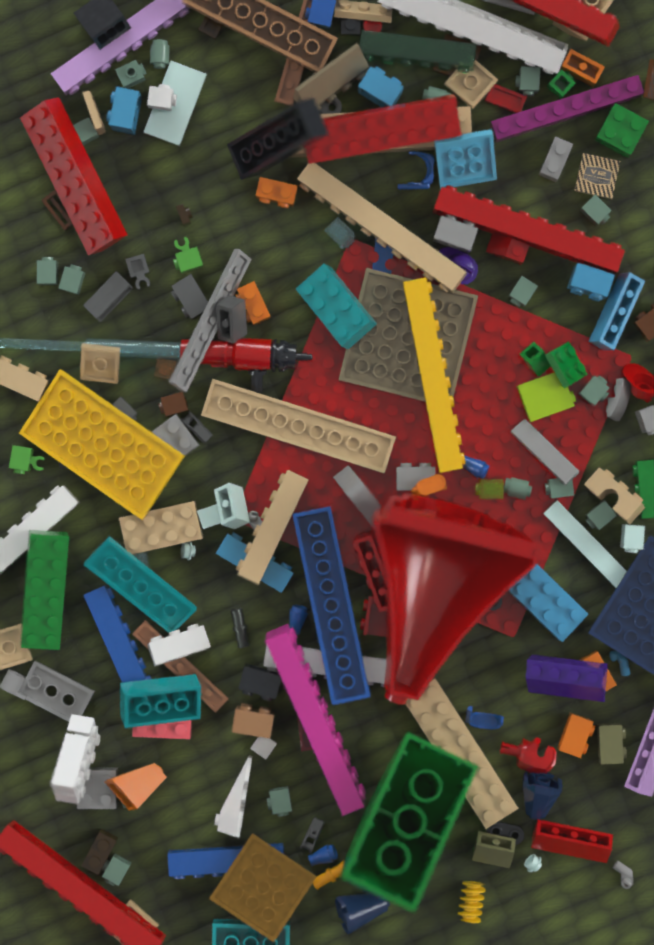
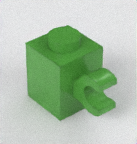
M184 237V246H179L178 241H174L176 248L182 252L176 253V259H173L176 270H180L182 274L204 267L198 248L190 249L187 237Z
M13 445L9 468L14 469V473L25 474V471L31 470L32 464L34 469L41 471L44 468L38 467L37 461L45 460V457H34L33 448Z

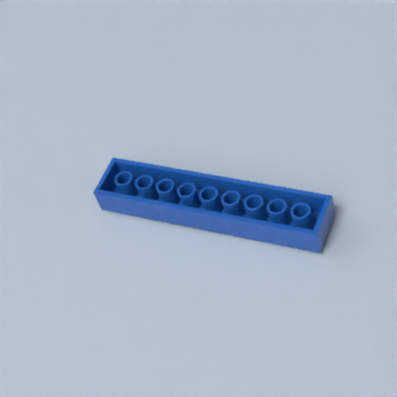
M331 506L293 514L331 703L334 705L370 697Z

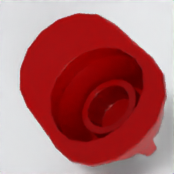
M626 364L623 367V375L631 383V393L636 398L649 403L654 397V376L639 364Z

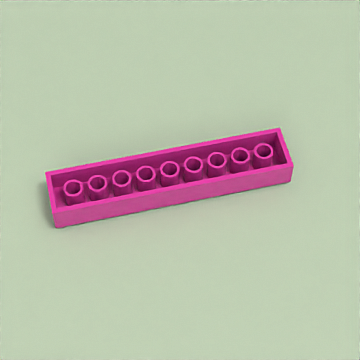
M289 624L267 632L265 642L341 813L345 815L364 807L366 790L362 783L359 784L357 778L359 775L355 766L351 767V757L348 750L343 749V738L340 732L336 733V723L332 714L328 715V705L325 698L320 697V686L317 680L313 681L312 668L309 662L305 663L304 661L305 653L302 646L297 645V634L294 628H290Z

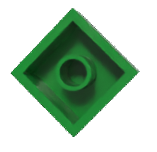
M615 103L595 141L629 158L649 121Z

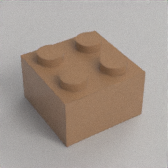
M241 703L235 710L232 732L270 738L275 712L271 711L270 707L260 706L259 709L252 708L251 704Z

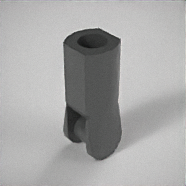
M188 411L189 414L181 418L182 422L205 444L213 434L193 413ZM194 419L197 424L192 428L189 423Z
M317 817L313 818L300 849L305 848L309 850V853L312 852L326 823L324 820ZM308 836L314 839L313 843L306 841Z

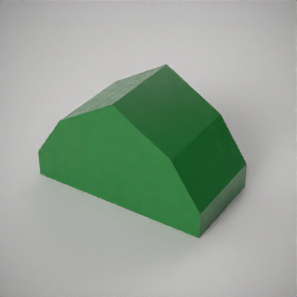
M406 733L388 763L362 815L346 855L340 879L409 912H414L479 766L419 737Z

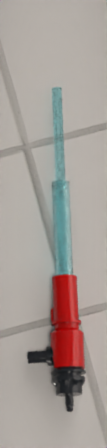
M0 338V347L81 351V345L85 343L120 347V357L180 360L190 339H181V343L93 338H87L86 342ZM241 338L235 343L211 341L201 364L228 368L229 365L233 366L236 370H248V374L252 375L251 391L262 393L263 375L267 374V369L271 368L273 372H276V368H279V372H284L287 369H296L297 360H312L313 355L297 353V344H289L285 340H280V343H277V339L272 341V339Z

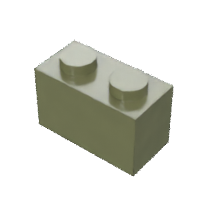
M597 724L598 762L600 764H623L624 758H627L626 747H623V739H626V730L622 728V724Z
M478 831L473 846L472 861L510 868L515 853L516 839Z

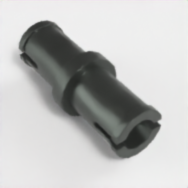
M242 608L230 610L234 624L232 629L236 634L238 648L250 646L246 631L248 627L244 621Z

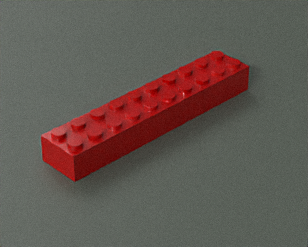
M449 185L441 187L433 210L434 214L443 217L448 214L456 217V221L461 223L464 221L472 222L475 224V228L524 242L529 244V247L611 274H616L619 270L625 250L621 249L622 246L617 243L611 242L606 244L602 238L592 236V238L586 237L582 231L574 230L572 232L566 230V226L558 223L555 225L549 224V220L537 217V219L531 218L527 212L519 211L517 213L511 211L512 207L501 204V206L494 205V201L487 198L479 200L475 198L474 194L456 192L457 188Z
M15 820L9 823L0 834V852L5 855L7 853L12 857L11 860L18 866L23 865L27 868V872L32 877H39L43 880L44 886L59 892L58 896L61 899L72 902L74 904L73 907L81 913L85 912L90 916L89 919L97 925L100 923L104 926V930L109 935H115L121 939L120 943L122 945H161L167 936L165 933Z

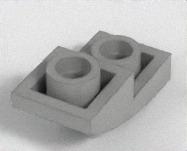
M624 378L616 379L614 387L615 397L608 398V405L606 406L607 417L615 421H620L630 398L631 383Z

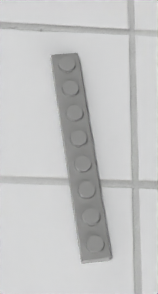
M234 249L169 381L170 384L181 392H187L218 329L216 304L229 295L234 296L252 260L240 249Z

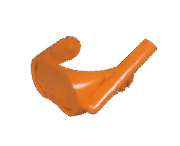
M440 474L422 479L412 488V495L427 496L441 490H447L446 480Z

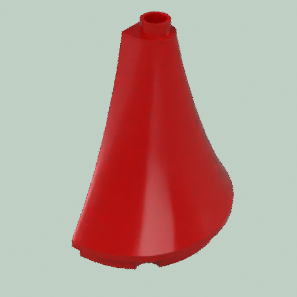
M403 494L402 497H390L387 505L377 509L372 519L384 571L388 611L387 655L384 680L385 698L397 704H406L408 698L419 701L437 671L463 637L495 602L536 567L538 561L536 555L532 553L535 542L509 524L499 522L485 513L456 503L412 494Z

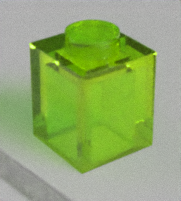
M503 479L479 480V483H476L475 486L476 495H479V499H504Z

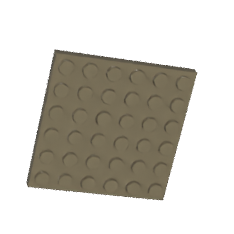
M366 268L358 301L375 320L377 325L350 349L346 348L339 376L340 381L425 402L403 288V282L414 279ZM431 284L433 293H429L430 300H434L436 312H433L434 320L438 319L440 331H437L438 339H442L444 349L440 350L441 357L446 359L447 369H444L445 377L449 376L451 388H448L449 396H454L478 295L455 290L454 293L451 291L446 293L438 285Z

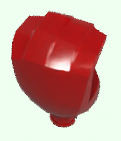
M538 737L532 741L522 738L519 745L503 741L501 743L499 753L515 756L517 759L516 766L526 772L546 774L556 764V750L552 746L546 748L543 757L537 755L541 739Z

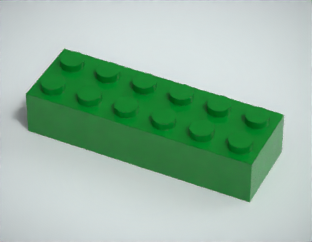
M29 530L20 635L21 648L60 650L69 545L68 532Z

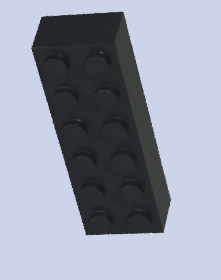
M310 98L294 103L233 140L227 146L241 180L260 175L329 134L315 99Z

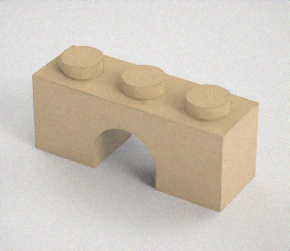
M599 467L584 484L585 487L601 501L608 494H617L619 499L612 509L630 525L644 510L643 499L636 493L632 495L628 492L629 487L622 481L616 482L613 479L615 476L609 470L603 471Z

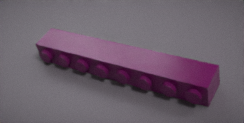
M639 75L491 121L490 127L495 143L611 107L615 103L620 104L639 98L643 95L644 90Z

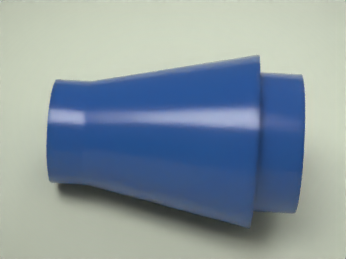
M465 455L466 464H462V466L477 479H484L490 466L485 461Z
M292 605V609H290V628H294L296 634H300L308 615L307 608L301 605Z
M327 844L313 854L308 855L310 864L314 866L333 863L338 859V854L333 844Z

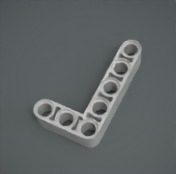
M346 466L333 478L373 527L372 519L377 509L381 508V505L353 470Z

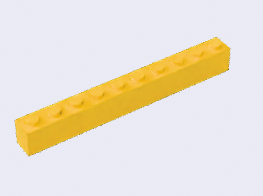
M426 278L403 282V288L439 473L463 468L462 464L466 463L464 453H460L459 445H462L460 433L456 434L455 426H458L457 416L452 414L451 407L455 406L453 396H449L448 388H451L449 376L445 377L444 369H447L446 359L441 357L440 350L444 349L442 339H438L437 331H440L438 319L434 320L433 312H436L435 302L430 300L429 293H433L431 282H427Z

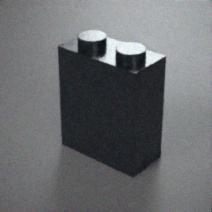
M91 0L74 12V15L99 50L131 29V26L112 0Z

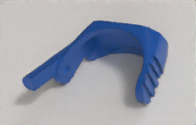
M409 151V155H417L425 161L427 173L421 182L398 184V189H429L434 179V155Z
M472 706L468 707L465 717V723H469L471 727L489 730L499 729L503 726L504 717L500 715L472 712Z

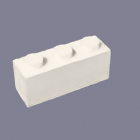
M198 624L188 626V630L180 632L179 629L170 632L169 636L162 638L161 635L151 638V642L147 646L154 667L209 649L211 646L204 625L198 626Z

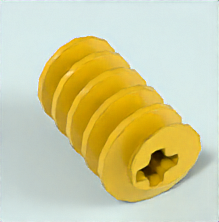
M463 881L462 884L467 886V888L461 889V892L465 893L466 896H462L460 899L465 901V903L459 904V907L464 910L457 914L462 916L461 921L480 923L481 919L477 916L482 915V911L478 908L483 907V903L480 901L484 900V895L480 893L486 891L482 886L485 884L476 881Z

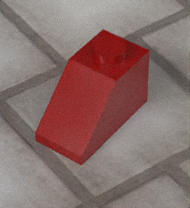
M492 234L486 253L522 265L529 244Z

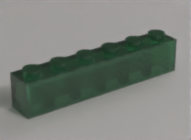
M362 30L359 46L366 61L378 59L387 64H392L394 61L401 62L400 64L404 66L418 64L421 68L427 69L434 66L439 67L438 69L443 71L458 69L460 73L474 71L477 45L472 43Z

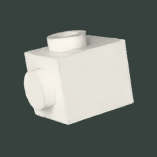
M159 84L158 87L150 86L147 106L152 109L172 111V106H176L177 95L174 94L173 89H170L169 85Z

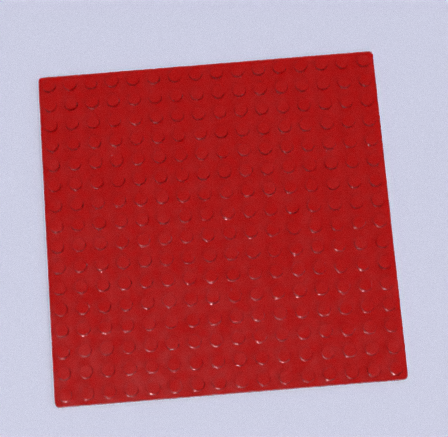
M350 239L336 273L354 296L359 299L366 268L372 269L373 263L378 261L379 255L374 251V247L358 240ZM396 256L385 262V267L391 270V274L414 280L425 278L422 275L423 271L419 268L414 270L407 264L408 261L399 259ZM432 280L431 284L439 285L437 281ZM459 284L456 290L478 295V300L453 396L455 407H451L452 414H456L458 426H455L456 434L460 433L462 445H459L460 453L463 452L464 456L485 461L490 466L484 479H477L464 467L439 473L426 402L339 380L346 348L338 343L317 316L302 352L312 354L313 359L298 361L282 401L396 436L385 473L267 436L244 490L248 514L250 511H256L261 518L265 507L270 508L272 502L269 499L273 490L278 491L280 484L277 482L281 474H286L287 470L308 479L280 540L299 548L293 514L331 506L343 567L366 576L365 571L361 569L360 558L354 550L353 542L357 535L372 531L374 528L333 477L346 466H349L381 507L387 505L389 498L392 496L402 497L403 494H412L411 490H396V467H400V463H412V467H420V463H431V467H435V475L440 474L445 478L447 490L427 495V497L449 501L489 515L494 520L507 523L518 529L535 542L532 553L537 557V564L544 569L559 530L543 513L556 500L568 511L574 496L549 498V495L545 493V483H548L547 479L556 477L511 434V430L522 420L526 419L529 422L516 386L554 373V370L550 367L538 377L527 366L520 353L533 342L544 350L546 354L570 342L580 362L585 366L588 375L568 386L569 392L573 391L576 402H573L574 407L529 422L579 470V474L572 479L574 495L606 421L608 398L615 397L614 387L616 379L624 378L623 367L626 364H630L631 355L618 349L602 350L588 342L590 338L463 284ZM600 375L608 382L606 385L610 387L607 390L609 395L603 402L599 400L595 406H592L578 393L592 376L598 377ZM514 477L529 481V485L532 486L530 497L526 496L525 500L507 496L506 493H503L506 478L511 479ZM249 523L245 524L246 526L252 528ZM507 591L502 596L501 607L494 611L487 610L477 623L514 637L526 609Z

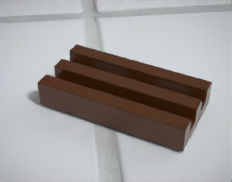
M54 190L41 201L64 231H66L73 224L54 199V195H57L59 198L56 190ZM49 199L68 222L66 225L47 202Z

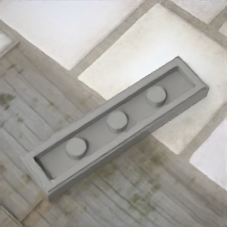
M526 419L522 420L511 430V434L565 486L579 474V470Z

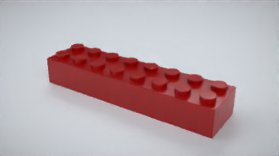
M454 94L322 118L329 135L306 147L308 164L462 136L456 97Z
M60 98L44 100L20 117L88 256L104 251L126 237L128 234Z

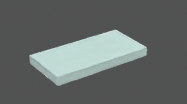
M170 61L162 84L169 85L170 89H173L174 94L177 95L176 106H172V111L152 109L144 133L180 146L207 74Z

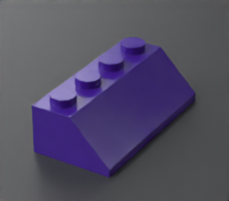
M532 654L527 659L526 668L528 692L605 702L608 664Z

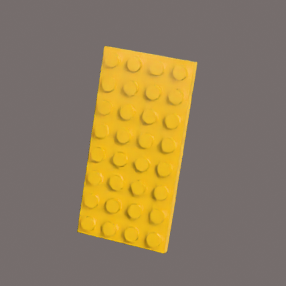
M61 369L19 432L20 435L141 520L145 518L185 457L180 451Z

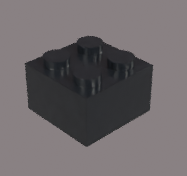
M246 663L238 689H241L243 694L253 696V693L261 695V699L271 701L272 698L276 699L281 682L280 673Z

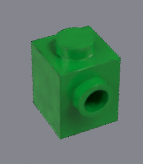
M561 70L546 87L559 99H562L576 82L569 72Z
M535 342L520 353L527 366L538 377L551 367L545 356L546 353Z

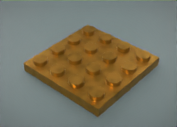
M252 833L209 899L274 942L317 876Z

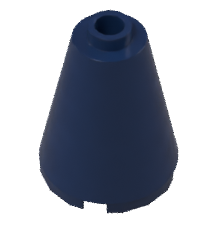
M371 893L338 896L335 899L338 917L342 919L343 923L341 925L346 934L356 931L387 912L388 906H390V902Z

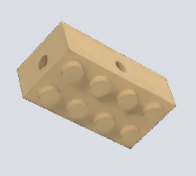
M196 501L149 511L143 520L135 515L119 518L126 550L131 554L203 539Z

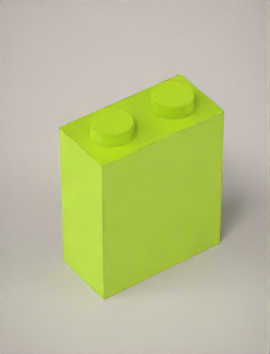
M555 372L516 386L529 422L574 407L573 402H576L573 391L569 392L568 387L563 388Z

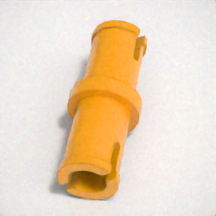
M345 860L332 868L328 867L324 873L318 875L313 882L314 887L318 890L329 882H335L336 878L341 875Z

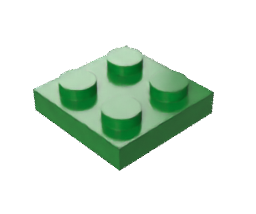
M570 342L545 355L563 388L588 375L585 366L580 362Z

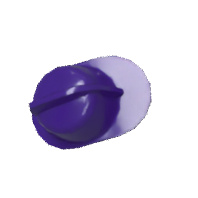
M446 247L438 251L466 271L467 275L460 284H469L476 278L478 266L471 256L452 247Z

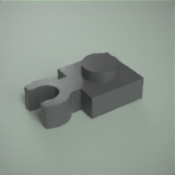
M141 254L125 259L131 278L137 277L136 288L141 290V281H146L147 287H150V281L145 277V274L150 273L145 255Z

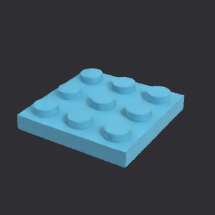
M492 129L434 141L440 189L441 187H446V185L458 187L497 180Z

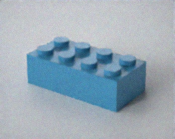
M538 564L508 590L530 614L561 642L588 615Z

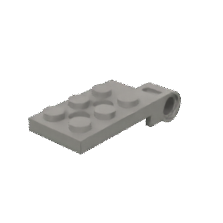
M36 660L26 677L8 669L0 684V688L23 700L26 699L70 722L72 714L83 715L95 692ZM48 686L56 687L57 694L55 696L47 694ZM70 694L73 696L74 702L72 705L64 703L65 695Z

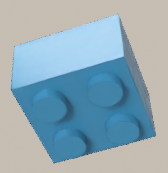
M370 67L358 86V93L378 106L386 107L397 103L402 95L403 86H401L402 82L394 77L390 79L385 76V72L382 69Z
M116 87L115 92L112 91L110 99L112 111L108 110L107 122L112 131L135 135L142 96L139 91Z
M577 263L573 267L567 288L571 289L570 293L579 296L586 294L589 295V299L599 302L608 297L615 275Z

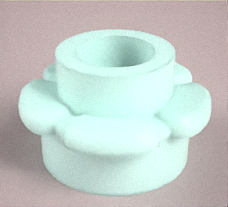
M192 542L182 543L181 557L190 560L191 557L195 556L196 548L192 545Z
M532 854L526 859L524 866L528 869V872H536L542 866V859Z

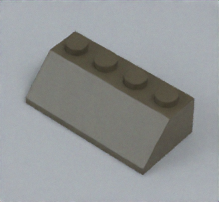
M356 43L295 88L293 99L298 102L314 98L320 111L322 109L321 105L325 102L330 104L337 98L336 95L339 92L343 91L344 93L353 86L352 83L354 81H361L368 71L369 65L359 45Z

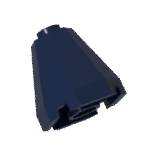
M528 772L524 773L522 779L526 814L529 818L537 820L546 817L561 794L562 780L560 778L556 781L551 773H531L530 775H528Z

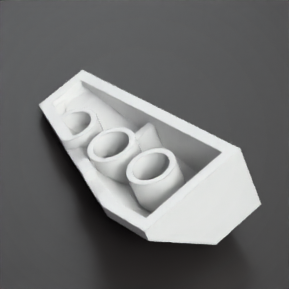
M248 756L221 808L220 814H216L215 825L218 826L217 831L240 837L253 756Z

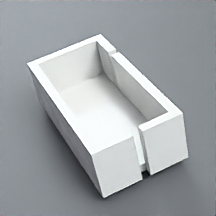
M72 714L67 731L74 732L75 735L68 733L65 735L51 785L57 801L79 804L80 798H83L85 795L84 785L85 781H88L91 771L89 767L91 763H94V750L100 743V735L98 734V726H96L94 718Z

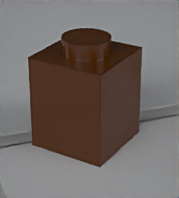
M184 392L160 398L161 402L158 403L161 414L165 413L166 417L189 411Z

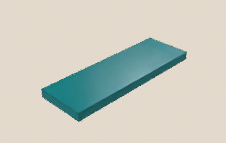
M110 536L84 562L85 567L168 633L177 630L197 610V606Z

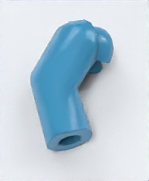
M610 651L611 661H618L621 675H630L628 659L617 651Z

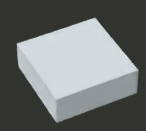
M258 737L250 749L264 759H267L277 743L270 738Z

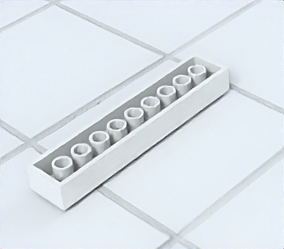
M378 0L379 3H382L381 6L386 9H397L404 16L410 17L412 15L417 17V20L421 23L428 24L429 22L434 24L435 28L446 31L447 29L452 31L456 37H467L476 45L485 44L494 52H505L509 58L515 60L520 58L525 60V64L532 67L540 66L543 68V71L549 74L554 72L558 74L569 45L459 0Z

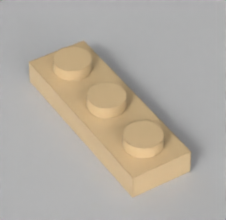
M336 0L334 17L391 23L393 8L390 10L382 7L381 4Z

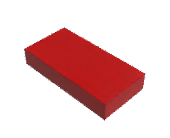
M495 84L487 93L485 102L516 114L522 111L527 96Z

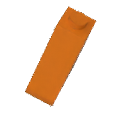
M153 763L107 779L104 783L130 811L138 809L167 777L163 773V769Z

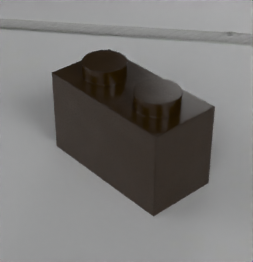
M101 829L81 866L99 875L118 837Z

